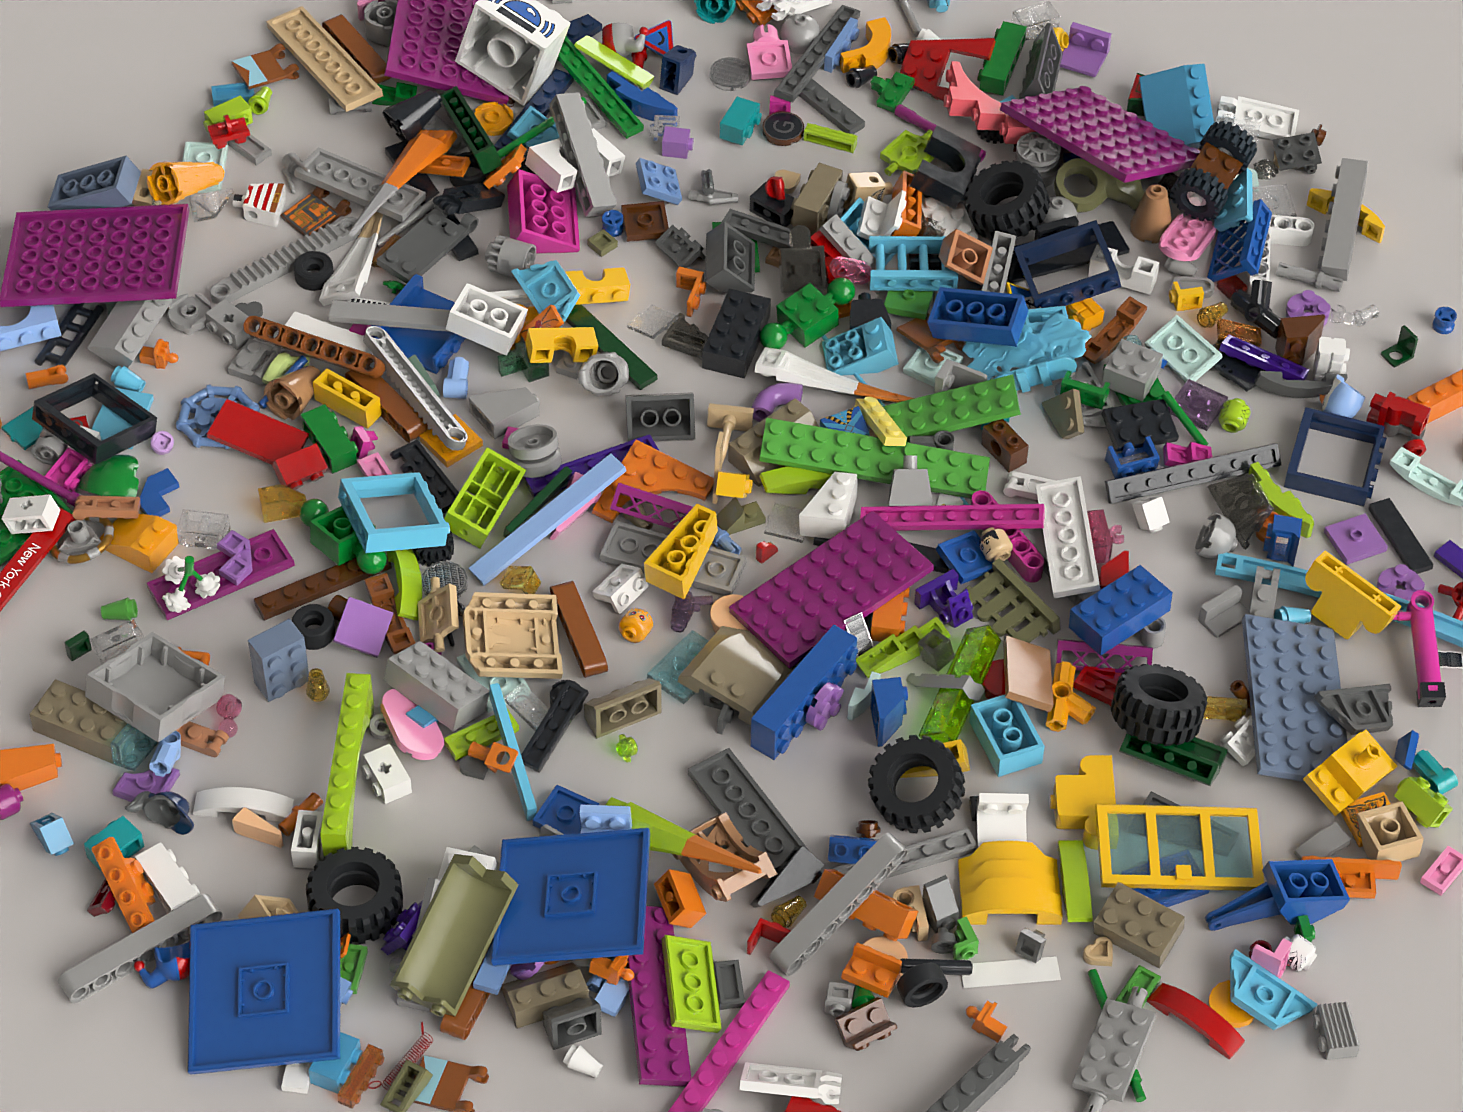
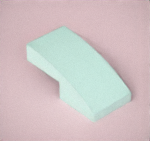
M871 672L865 690L855 687L848 705V720H854L870 706L872 680L881 679V674Z

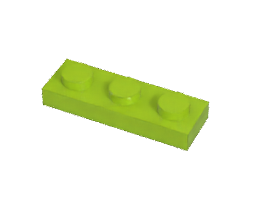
M507 708L513 731L516 733L519 731V725ZM495 715L444 738V744L455 761L468 755L472 742L489 746L493 742L502 739Z

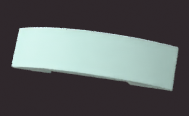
M1403 447L1397 451L1389 464L1405 480L1436 499L1463 507L1462 479L1457 484L1420 464L1421 457Z

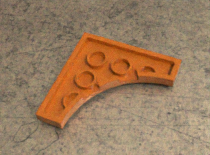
M636 439L621 462L627 471L605 488L592 509V514L610 523L614 522L620 512L611 510L610 507L618 483L652 494H661L662 491H677L678 494L690 495L705 501L713 489L714 478ZM620 494L616 506L622 508L625 503L631 500L630 497Z

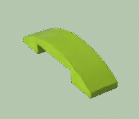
M411 549L387 551L388 562L394 563L399 589V593L395 596L397 616L418 621V601L422 600V579L416 556Z

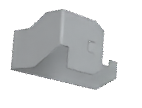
M910 673L906 679L915 687L963 689L964 691H962L955 703V706L958 708H971L972 704L979 702L985 691L983 686L975 683L970 675L954 678L955 675L947 674L936 676L937 674L922 673L920 676H914L915 673Z

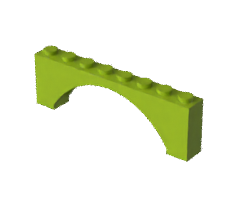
M346 673L320 833L323 856L329 853L333 855L337 853L338 849L350 850L353 847V813L359 755L365 731L367 728H370V721L374 715L371 674Z

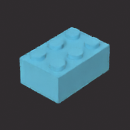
M1001 695L971 705L969 723L998 777L1043 763L1045 746L1022 703L1007 699L1005 695Z

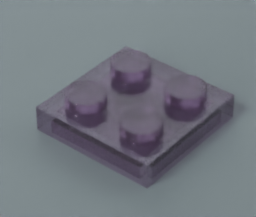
M1188 379L1174 399L1196 427L1207 431L1219 415L1223 403L1228 400V396ZM1168 406L1170 414L1177 417Z

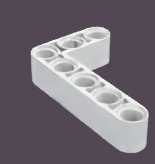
M1271 216L1259 272L1252 276L1248 273V294L1251 295L1252 282L1254 280L1269 281L1270 244L1309 245L1314 230L1312 220L1303 217Z

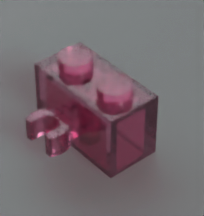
M1103 509L1087 511L1096 564L1107 563L1111 559L1112 543H1124V535H1116L1121 534L1122 526L1114 525L1108 529Z

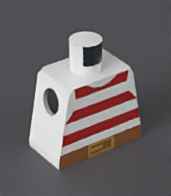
M283 183L250 184L246 195H234L233 206L243 208L244 218L247 221L277 228L286 201L285 186Z

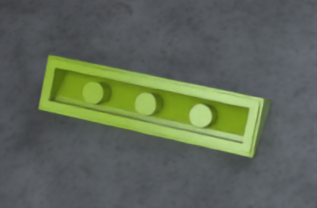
M585 36L574 44L577 49L643 89L649 88L654 79L652 74L590 36Z

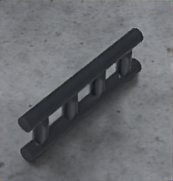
M85 303L73 304L59 325L61 336L48 340L35 359V363L42 366L45 360L56 363L55 366H66L104 311V308L101 305H97L94 310L83 307ZM77 315L88 318L83 325L72 322ZM66 330L77 333L73 340L62 338ZM56 345L67 348L62 356L51 353Z

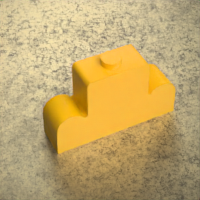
M1326 550L1314 560L1306 573L1305 581L1307 586L1314 591L1322 592L1311 610L1312 615L1347 640L1360 629L1362 624L1367 631L1374 634L1380 633L1395 618L1402 607Z
M1112 755L1085 756L1080 761L1078 775H1057L1055 777L1053 795H1050V809L1055 811L1056 828L1084 829L1083 843L1086 847L1098 850L1095 806L1096 804H1116ZM1107 813L1110 850H1116L1119 837L1117 814Z

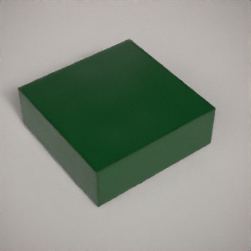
M85 630L64 642L67 656L71 661L92 650L89 635Z

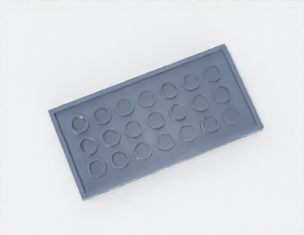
M1245 614L1242 618L1257 774L1305 782L1303 778L1347 743L1346 729L1314 698L1319 691L1341 689L1334 630L1327 627Z

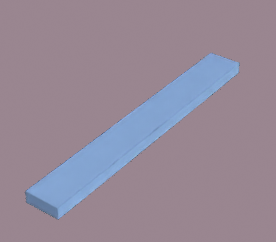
M610 453L470 566V572L485 586L627 471L625 466Z

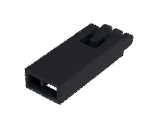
M484 182L446 188L442 195L436 196L433 199V203L437 206L439 205V208L445 210L447 214L457 213L459 215L499 208L502 206L505 194L494 186L488 189Z

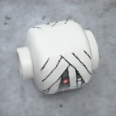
M1299 934L1294 935L1291 939L1286 936L1285 939L1292 942L1287 965L1297 972L1302 969L1307 971L1317 957L1315 945Z

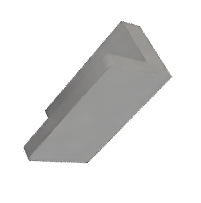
M1235 585L1201 606L1198 621L1216 638L1241 624L1245 614L1249 615L1250 611L1240 602L1242 589Z

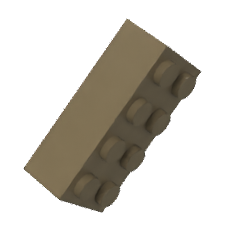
M55 679L29 714L33 731L117 765L140 731L86 698V691Z

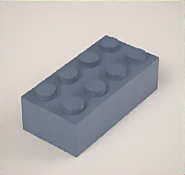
M122 156L59 174L48 208L52 211L128 206L133 201L141 171L127 156Z

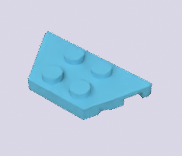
M1248 168L1238 175L1227 190V202L1219 215L1214 219V227L1219 232L1225 231L1230 227L1239 226V221L1241 220L1246 222L1253 220L1252 172Z
M557 260L546 262L543 265H531L530 268L524 270L517 268L511 271L539 314L549 305H554L563 322L566 321L581 295Z
M1235 949L1231 953V1002L1272 1030H1276L1312 1012L1317 1006V1003Z

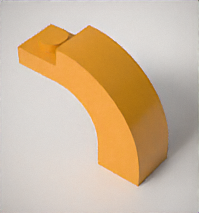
M885 17L866 22L865 37L869 42L866 46L840 53V69L842 73L849 72L851 68L869 67L871 65L878 69L885 63L889 57L888 50L891 46V28Z

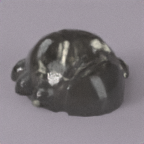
M1262 159L1253 164L1258 179L1270 180L1279 173L1275 164L1269 159Z

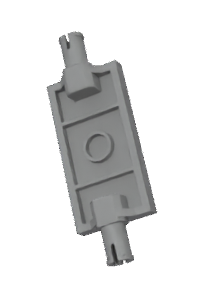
M1134 986L1127 1004L1106 999L1073 1080V1088L1084 1091L1089 1098L1083 1112H1100L1103 1104L1110 1100L1123 1102L1156 1019V1012L1142 1008L1148 995L1144 988H1141L1138 993L1139 987Z

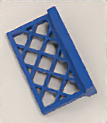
M1262 199L1253 202V220L1251 222L1244 223L1245 220L1239 221V226L1230 227L1222 232L1218 231L1207 276L1208 279L1216 282L1245 271L1250 276L1258 274L1272 212ZM1229 236H1231V238H1230L1227 242H1225V243L1223 244V242H1224ZM1233 256H1235L1228 264H1226L1227 261H1229ZM1222 266L1224 267L1220 272L1216 273Z

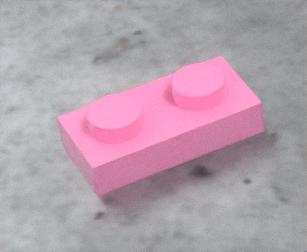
M378 452L357 460L358 467L365 477L392 475Z
M1447 846L1422 876L1420 883L1442 896L1463 870V854Z

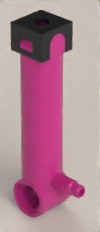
M1426 590L1415 591L1407 605V612H1398L1393 620L1410 621L1418 682V689L1416 691L1418 707H1442L1446 699L1445 683L1441 681L1433 616L1434 598ZM1416 603L1422 604L1424 608L1417 606Z

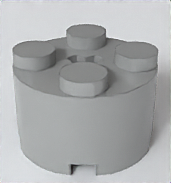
M374 0L366 6L364 20L367 39L389 47L397 0H385L382 2Z

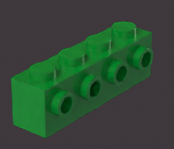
M1003 21L1001 28L996 29L994 36L996 43L990 60L984 59V69L979 70L977 81H980L981 91L1004 96L1025 44L1027 26Z

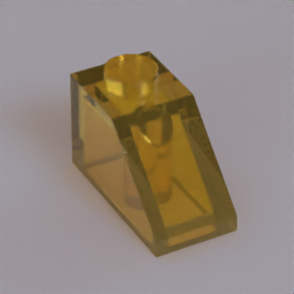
M281 484L258 488L264 523L300 517V508L307 501L305 494Z

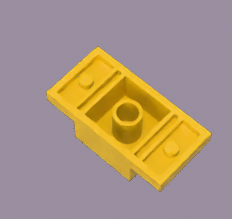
M1364 730L1331 754L1322 764L1306 775L1303 780L1332 814L1336 816L1398 766L1370 733Z

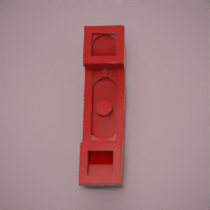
M1162 983L1147 999L1150 1005L1166 1016L1172 1013L1210 1040L1209 1046L1229 1060L1245 1042L1237 1030L1220 1014L1198 998L1177 987Z

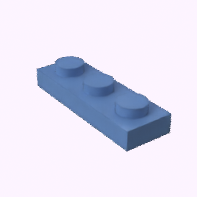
M850 17L826 53L824 71L832 73L835 67L840 65V53L849 51L853 40H857L860 32L857 19Z

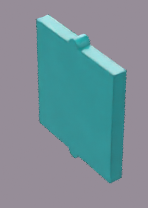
M33 407L2 426V430L11 437V441L16 442L24 450L36 443L43 429L41 425L32 420Z

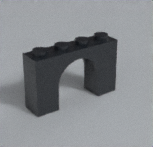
M936 125L923 152L943 161L954 172L943 170L923 159L912 178L910 187L956 209L959 202L964 203V194L967 192L965 190L968 184L972 183L971 180L975 176L976 168L982 159L979 157L982 148Z

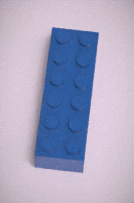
M833 625L751 718L750 747L773 760L780 753L784 754L791 740L801 734L804 725L807 723L806 715L810 705L815 707L818 700L814 698L819 690L829 682L841 687L844 679L848 675H852L856 670L857 637L836 625Z

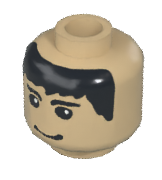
M988 528L982 533V537L979 540V547L988 561L993 562L998 558L1005 561L1011 556L1013 544L1003 529Z

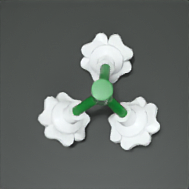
M173 556L172 560L166 559L165 567L162 569V573L166 574L165 580L172 581L176 585L181 581L175 593H166L162 597L165 600L166 607L172 612L180 613L191 606L188 599L184 597V587L189 576L193 575L197 579L195 593L201 595L202 598L215 595L220 587L218 583L220 577L215 576L213 572L208 573V575H199L194 570V558L192 556H186L185 559Z

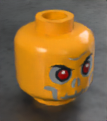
M640 608L630 609L619 622L621 635L626 640L634 643L644 640L653 628V620L650 614Z

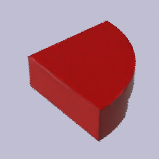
M765 541L756 545V560L761 564L778 552L777 546Z

